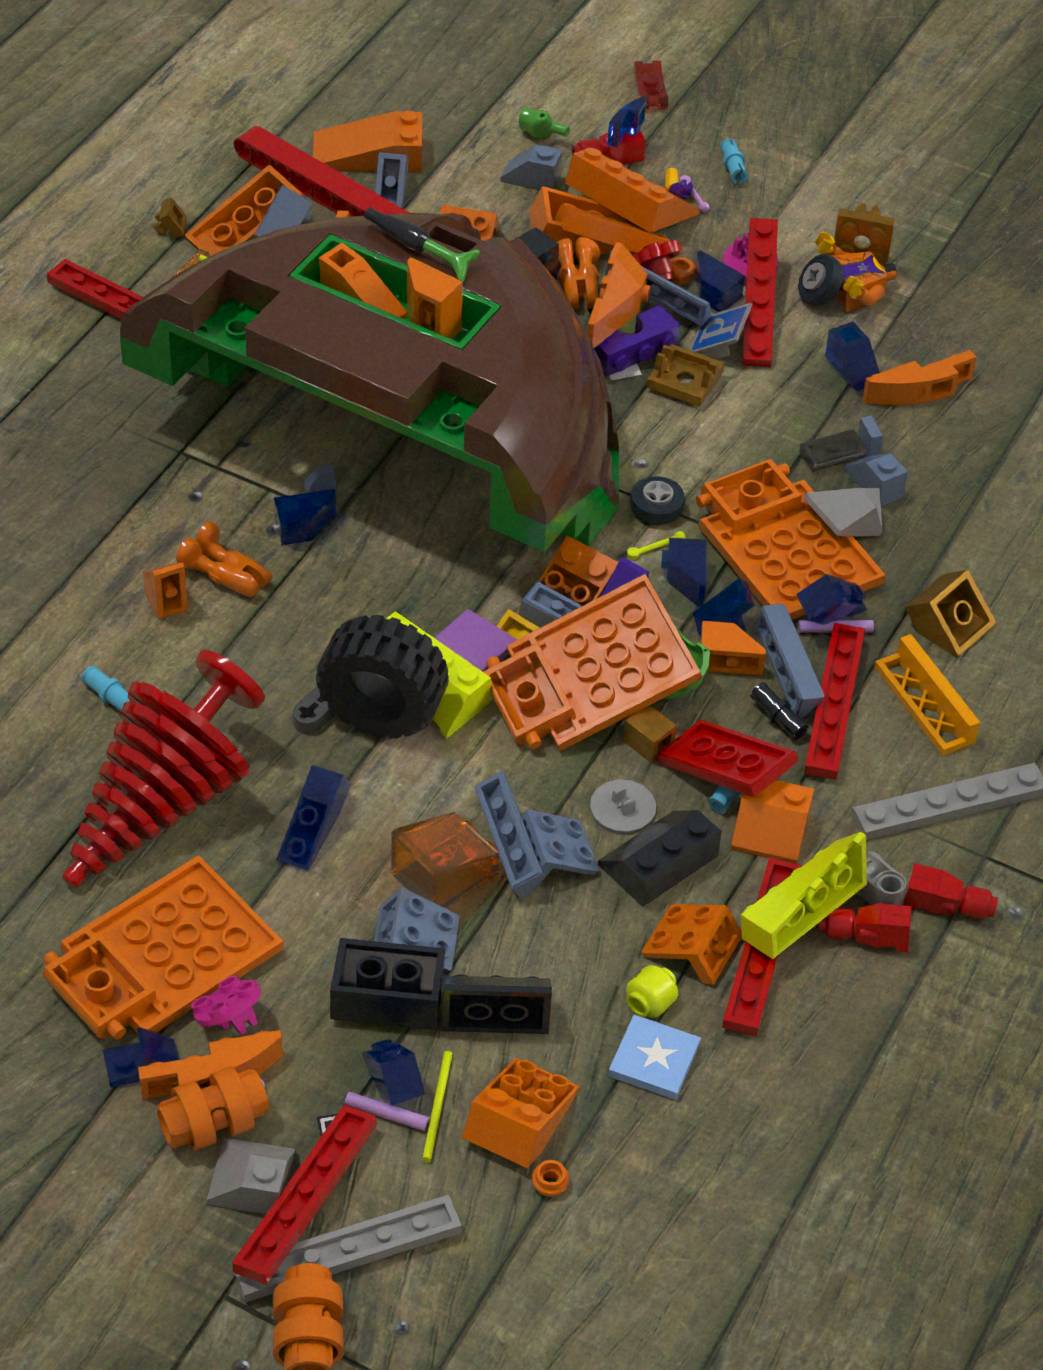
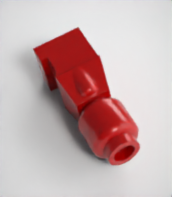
M638 125L628 126V129L625 130L615 129L599 136V140L597 138L580 140L577 145L572 146L571 153L573 156V153L585 150L586 148H594L599 150L604 156L618 161L622 165L644 161L646 139Z
M914 863L903 906H912V910H915V907L928 910L932 914H956L958 908L962 915L983 920L987 916L994 918L999 898L992 896L990 890L968 885L963 889L964 882L944 869L940 870Z
M878 903L858 908V914H855L853 909L837 908L819 922V932H825L828 938L846 940L856 935L855 941L875 948L883 946L896 947V952L908 953L912 906Z

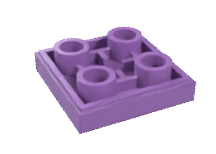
M469 609L435 637L436 640L482 672L489 669L486 664L488 658L497 656L501 662L509 655L506 645L517 640Z

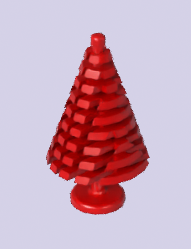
M207 649L201 650L196 657V667L212 687L194 709L163 690L162 693L154 685L145 682L141 684L138 681L131 683L127 696L129 701L124 703L120 718L123 721L118 722L114 730L116 742H111L106 752L110 762L102 763L99 772L100 779L105 784L96 782L92 791L94 800L100 803V806L89 802L85 810L88 821L95 825L97 830L85 823L80 824L77 834L87 847L85 848L76 843L73 844L70 855L75 862L62 875L63 880L69 886L78 888L86 879L85 876L88 872L97 875L105 870L106 866L99 859L100 857L113 863L125 857L121 849L113 841L124 849L134 851L143 845L141 838L135 835V832L142 838L151 840L161 833L160 828L155 823L161 827L169 828L179 822L178 816L175 813L179 816H188L196 810L197 805H205L214 799L215 794H222L231 788L232 782H240L249 776L250 771L248 768L250 767L245 758L237 753L239 750L231 741L210 723V720L227 699L248 709L259 708L265 701L262 689L240 667L216 652Z

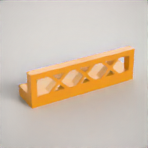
M911 634L900 638L897 653L875 661L874 668L942 756L976 743L981 722ZM900 664L906 672L905 676L891 673L888 668ZM909 686L919 689L923 694L922 698L908 695L905 687ZM926 708L936 711L940 715L939 720L925 717L922 709ZM942 730L954 733L957 739L945 743L939 732Z

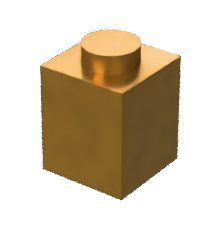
M649 705L626 718L623 742L650 763H653L658 759L657 753L675 740L677 725Z

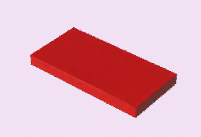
M699 720L657 753L659 764L751 797L758 795L799 762L795 751L704 720Z

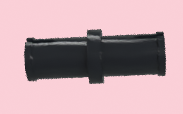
M765 682L758 684L752 690L750 697L768 713V719L772 723H778L790 735L792 740L800 739L807 732L808 724L804 723L791 710V704L787 700H781Z

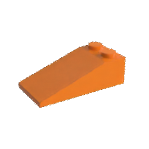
M409 110L394 111L314 131L313 157L336 171H377L379 152L407 155L409 158L408 172H422V112Z
M268 165L184 236L208 258L224 249L251 240L282 185L302 197L304 196L271 165Z
M544 186L541 187L529 210L532 229L537 227L556 242L569 238L572 242L573 254H576V240L584 236L564 231L561 228L560 207L563 204L639 227L595 200ZM594 240L599 246L600 254H609L614 248L613 245ZM628 250L631 254H636V252Z

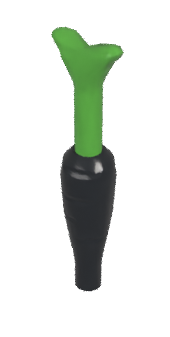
M371 207L365 211L364 218L375 223L389 236L408 249L417 253L426 251L450 264L457 274V279L462 282L465 280L468 264L476 260L480 254V251L477 249L465 253H454L432 241L430 234L419 226L380 213Z

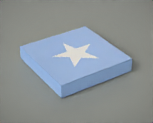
M633 1015L609 1068L608 1077L676 1100L700 1046L701 1037Z

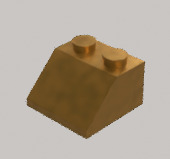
M968 570L942 574L905 606L918 633L954 657L960 656L996 624L992 613Z

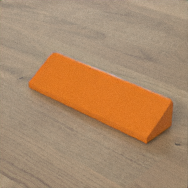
M565 204L560 207L561 228L564 231L615 246L616 242L622 243L627 250L636 253L643 250L642 248L655 242H659L660 245L670 240L662 234L649 233L642 228Z

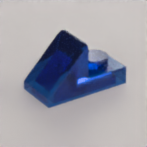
M738 578L693 612L700 637L702 621L735 623L746 633L742 615L755 606L748 582Z
M138 1027V1043L103 1050L110 1088L140 1082L138 1067L148 1066L154 1062L165 1063L179 1060L175 1039Z

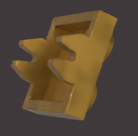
M861 203L856 207L855 211L840 208L834 244L844 252H871L880 265L888 264L895 218L881 216V211L877 205H874L871 211L866 210V203ZM857 236H866L870 243L866 247H860V241L854 242V239Z
M671 344L670 347L664 345L662 352L657 354L654 370L647 379V388L701 406L724 372L725 362ZM687 373L692 375L694 380L690 383H682L677 379V376Z

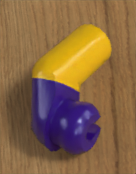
M668 168L665 171V189L680 199L689 197L690 192L693 191L692 183L689 182L687 184L686 179L679 182L678 170L676 168Z

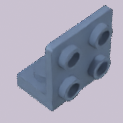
M528 809L522 814V819L544 874V877L533 889L537 888L553 868L593 876L599 872L594 853L588 842L584 827L579 820Z
M401 887L380 905L374 941L446 948L444 973H448L452 970L459 915Z

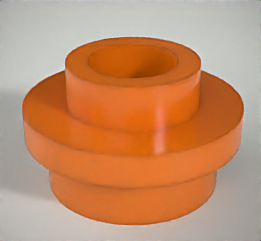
M546 1160L534 1169L532 1184L535 1190L544 1196H558L567 1189L569 1174L560 1162ZM553 1178L556 1182H547L545 1179Z

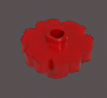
M673 240L660 245L659 242L646 245L642 248L643 250L632 255L642 267L671 282L674 280L672 274L674 273V268L670 259L682 254L683 250L680 242Z

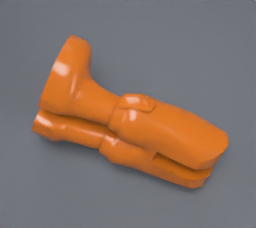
M586 237L576 240V258L580 263L579 269H577L573 262L571 240L567 238L557 241L559 244L558 268H560L557 278L561 282L564 294L573 310L579 309V298H584L587 309L593 308L596 298H598L597 279L600 276L597 268L593 265L600 257L598 244Z
M207 521L202 525L197 534L196 541L187 538L181 544L176 555L177 563L183 562L186 569L205 572L215 583L221 584L246 597L252 598L259 592V588L265 587L272 579L271 573L258 562L238 551L225 550L219 544V527L211 521Z

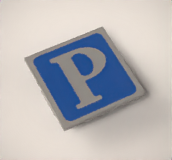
M744 304L711 315L702 326H699L690 350L699 354L704 353L713 359L729 356L728 345L738 342L752 304Z

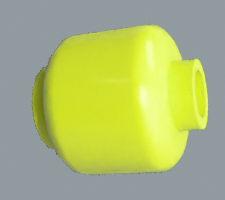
M654 965L644 967L626 986V1002L629 1008L640 1017H659L678 997L676 977L667 968H660Z

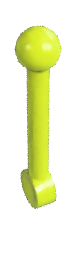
M678 531L670 538L642 548L631 547L627 550V557L630 560H637L640 554L674 542H684L686 535L684 532Z

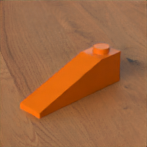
M616 242L608 261V267L612 268V270L608 271L607 276H603L599 298H596L588 323L587 335L594 348L637 315L643 302L648 303L651 286L646 285V271L626 247Z

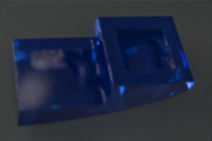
M640 97L633 100L612 117L609 122L607 145L618 147L626 133L637 135L645 121L647 98Z

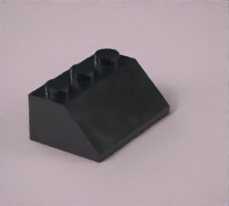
M699 810L672 811L598 860V866L644 907L718 857L722 831Z
M340 938L330 988V1019L437 1030L446 948Z
M463 974L443 976L442 1031L549 1034L552 998L551 979L535 976L526 978L503 977L499 975L479 977Z

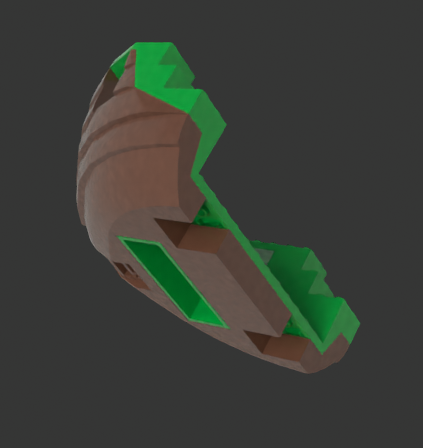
M429 213L386 214L423 228L430 234L432 241L454 253H465L475 249L480 251L478 258L468 264L462 291V330L452 339L410 322L407 310V260L412 257L457 279V274L452 266L426 251L417 253L408 249L389 236L375 223L364 218V216L331 218L283 228L234 245L183 270L125 311L120 327L122 364L171 386H174L190 370L226 387H229L249 366L492 473L489 528L542 552H546L559 534L564 537L569 536L589 547L618 511L619 442L601 362L589 336L559 283L524 241L518 237H515L512 242L500 237L483 241L478 229L473 228L470 219L464 215ZM340 243L348 246L365 259L405 308L408 317L402 319L322 285L320 282L319 257ZM454 423L459 425L457 427H449V425H453Z

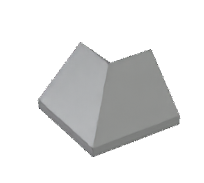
M852 488L808 492L803 496L804 500L837 536H880L883 531L879 488Z

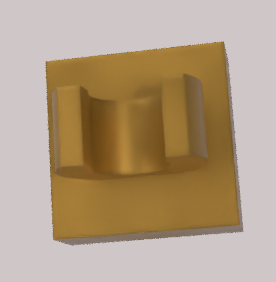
M172 197L163 200L160 212L154 216L158 222L153 224V228L158 234L169 231L174 238L184 235L187 220L186 214Z

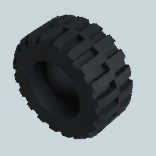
M367 615L344 622L334 632L316 669V683L323 701L328 702V708L333 714L337 713L341 716V721L347 725L350 723L356 726V730L365 733V731L373 733V736L380 738L387 735L390 739L400 738L402 735L407 737L416 734L429 725L446 691L449 682L446 661L442 659L443 655L438 646L432 645V639L426 634L422 635L417 632L418 628L415 626L402 624L400 619L393 617L385 619L383 615H373L371 618H368Z

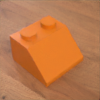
M775 780L755 797L743 794L731 850L797 864L810 815L814 788Z

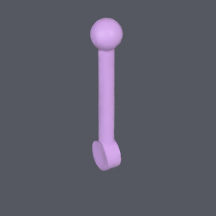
M683 175L680 177V181L686 179L687 184L691 182L689 176ZM693 188V191L690 193L699 204L700 211L706 213L710 208L709 204L703 202Z

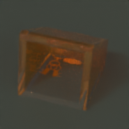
M455 812L406 825L391 832V874L407 890L446 909L498 874L499 852L492 842L484 840L469 821L463 820Z

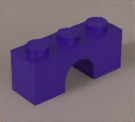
M661 305L637 314L635 334L627 335L616 330L594 348L600 359L603 374L608 377L632 365L647 361L661 353L664 345L670 347L671 344L678 346L680 324Z

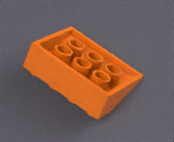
M586 148L585 150L573 153L565 184L649 233L695 217L700 213V209L668 192L662 186L647 180L641 174L633 172L620 162L604 156L597 149Z

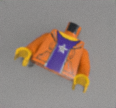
M824 231L815 239L820 254L836 258L843 266V282L835 296L846 312L864 305L872 307L884 297L887 281L895 280L897 277L896 268L893 263L880 265L871 252H844L834 244V238Z

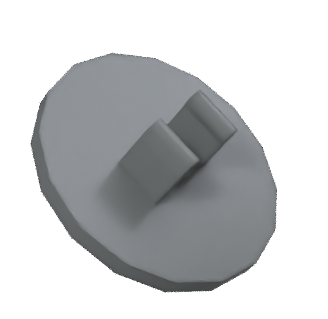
M618 779L606 782L595 790L591 797L590 812L594 821L603 829L615 834L628 835L640 832L651 824L656 815V801L653 794L645 786L632 780Z

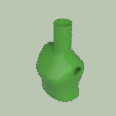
M525 106L519 115L520 129L529 133L534 139L548 138L553 133L567 137L570 133L569 126L554 122L547 111L532 110Z

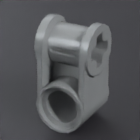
M873 851L867 852V885L856 894L870 905L878 903L903 905L907 884L905 877L887 864L879 854Z

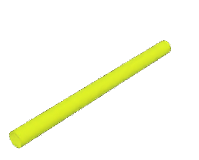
M444 1051L422 1157V1161L430 1163L432 1159L453 1055L450 1051Z

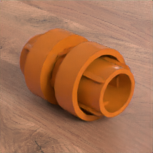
M230 1066L209 1075L210 1086L200 1089L194 1080L173 1087L171 1089L172 1098L162 1101L160 1105L156 1106L157 1117L168 1145L176 1149L189 1144L193 1151H197L217 1142L216 1131L223 1128L227 1130L231 1137L254 1129V1119L265 1115V1112L269 1111L267 1094L258 1073L253 1069L237 1073L234 1067Z
M315 1263L294 1265L285 1272V1281L277 1285L273 1291V1318L277 1323L273 1329V1357L276 1362L284 1366V1370H332V1365L340 1361L344 1355L343 1327L339 1323L343 1317V1290L339 1284L332 1281V1272L325 1266Z

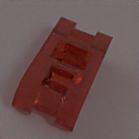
M652 60V63L634 61L633 71L640 109L647 110L649 107L667 109L668 94L665 90L661 60Z

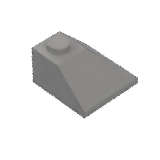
M224 1137L207 1196V1205L266 1214L290 1180L296 1149Z

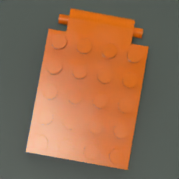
M768 459L703 484L701 487L702 495L696 496V503L699 508L706 506L712 515L700 519L698 527L763 606L784 604L791 620H795L884 584L885 573L853 536H837L804 500L803 496L805 493L814 491L805 480L792 484L786 477V475L790 474L789 466L786 463L777 466L772 459Z
M646 574L506 645L510 658L500 662L497 656H492L486 661L489 669L483 671L491 677L490 693L515 742L522 746L528 744L530 749H537L542 744L540 739L551 734L559 752L703 678Z
M198 855L62 940L60 950L64 955L59 957L54 951L45 955L43 961L47 966L44 967L43 977L98 1038L106 1039L113 1036L115 1040H119L126 1034L125 1027L130 1025L145 1041L191 1011V1004L196 999L210 995L218 990V985L222 980L234 975L241 978L284 950V941Z

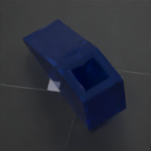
M315 765L311 766L276 858L277 861L309 871L339 817L351 783L344 775Z

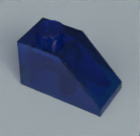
M698 251L695 265L698 297L709 302L710 308L717 312L725 311L743 297L745 275L705 252Z
M335 489L274 498L275 523L281 546L312 541L336 516Z
M669 538L668 550H662L661 569H667L666 582L696 606L704 607L707 540Z

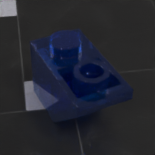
M854 321L829 330L825 357L856 391L864 389L866 378L880 373L870 339Z
M829 574L824 575L796 594L809 621L821 625L854 616L867 610L863 602L865 598L864 593L858 584Z
M391 1039L373 1043L371 1050L362 1052L365 1064L383 1101L392 1106L425 1095L414 1052L397 1042L392 1043Z

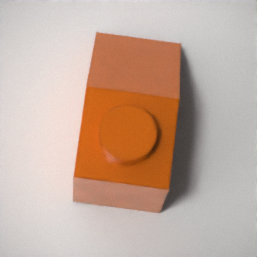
M183 562L171 563L143 572L145 595L158 619L188 610L186 575Z
M702 621L700 643L710 651L709 672L763 676L766 649L735 623Z

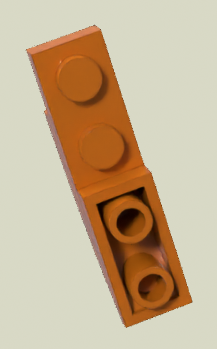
M971 350L938 362L930 363L924 367H921L914 360L879 374H874L866 378L862 400L867 404L908 405L934 401L954 395L958 383L972 379L977 357Z
M281 1030L271 1032L260 1031L254 1035L237 1038L225 1037L218 1041L209 1042V1055H193L182 1060L165 1063L154 1062L148 1066L138 1067L142 1099L171 1095L173 1087L192 1080L198 1084L200 1089L210 1086L209 1075L230 1066L234 1067L237 1073L253 1069L260 1075L283 1056Z

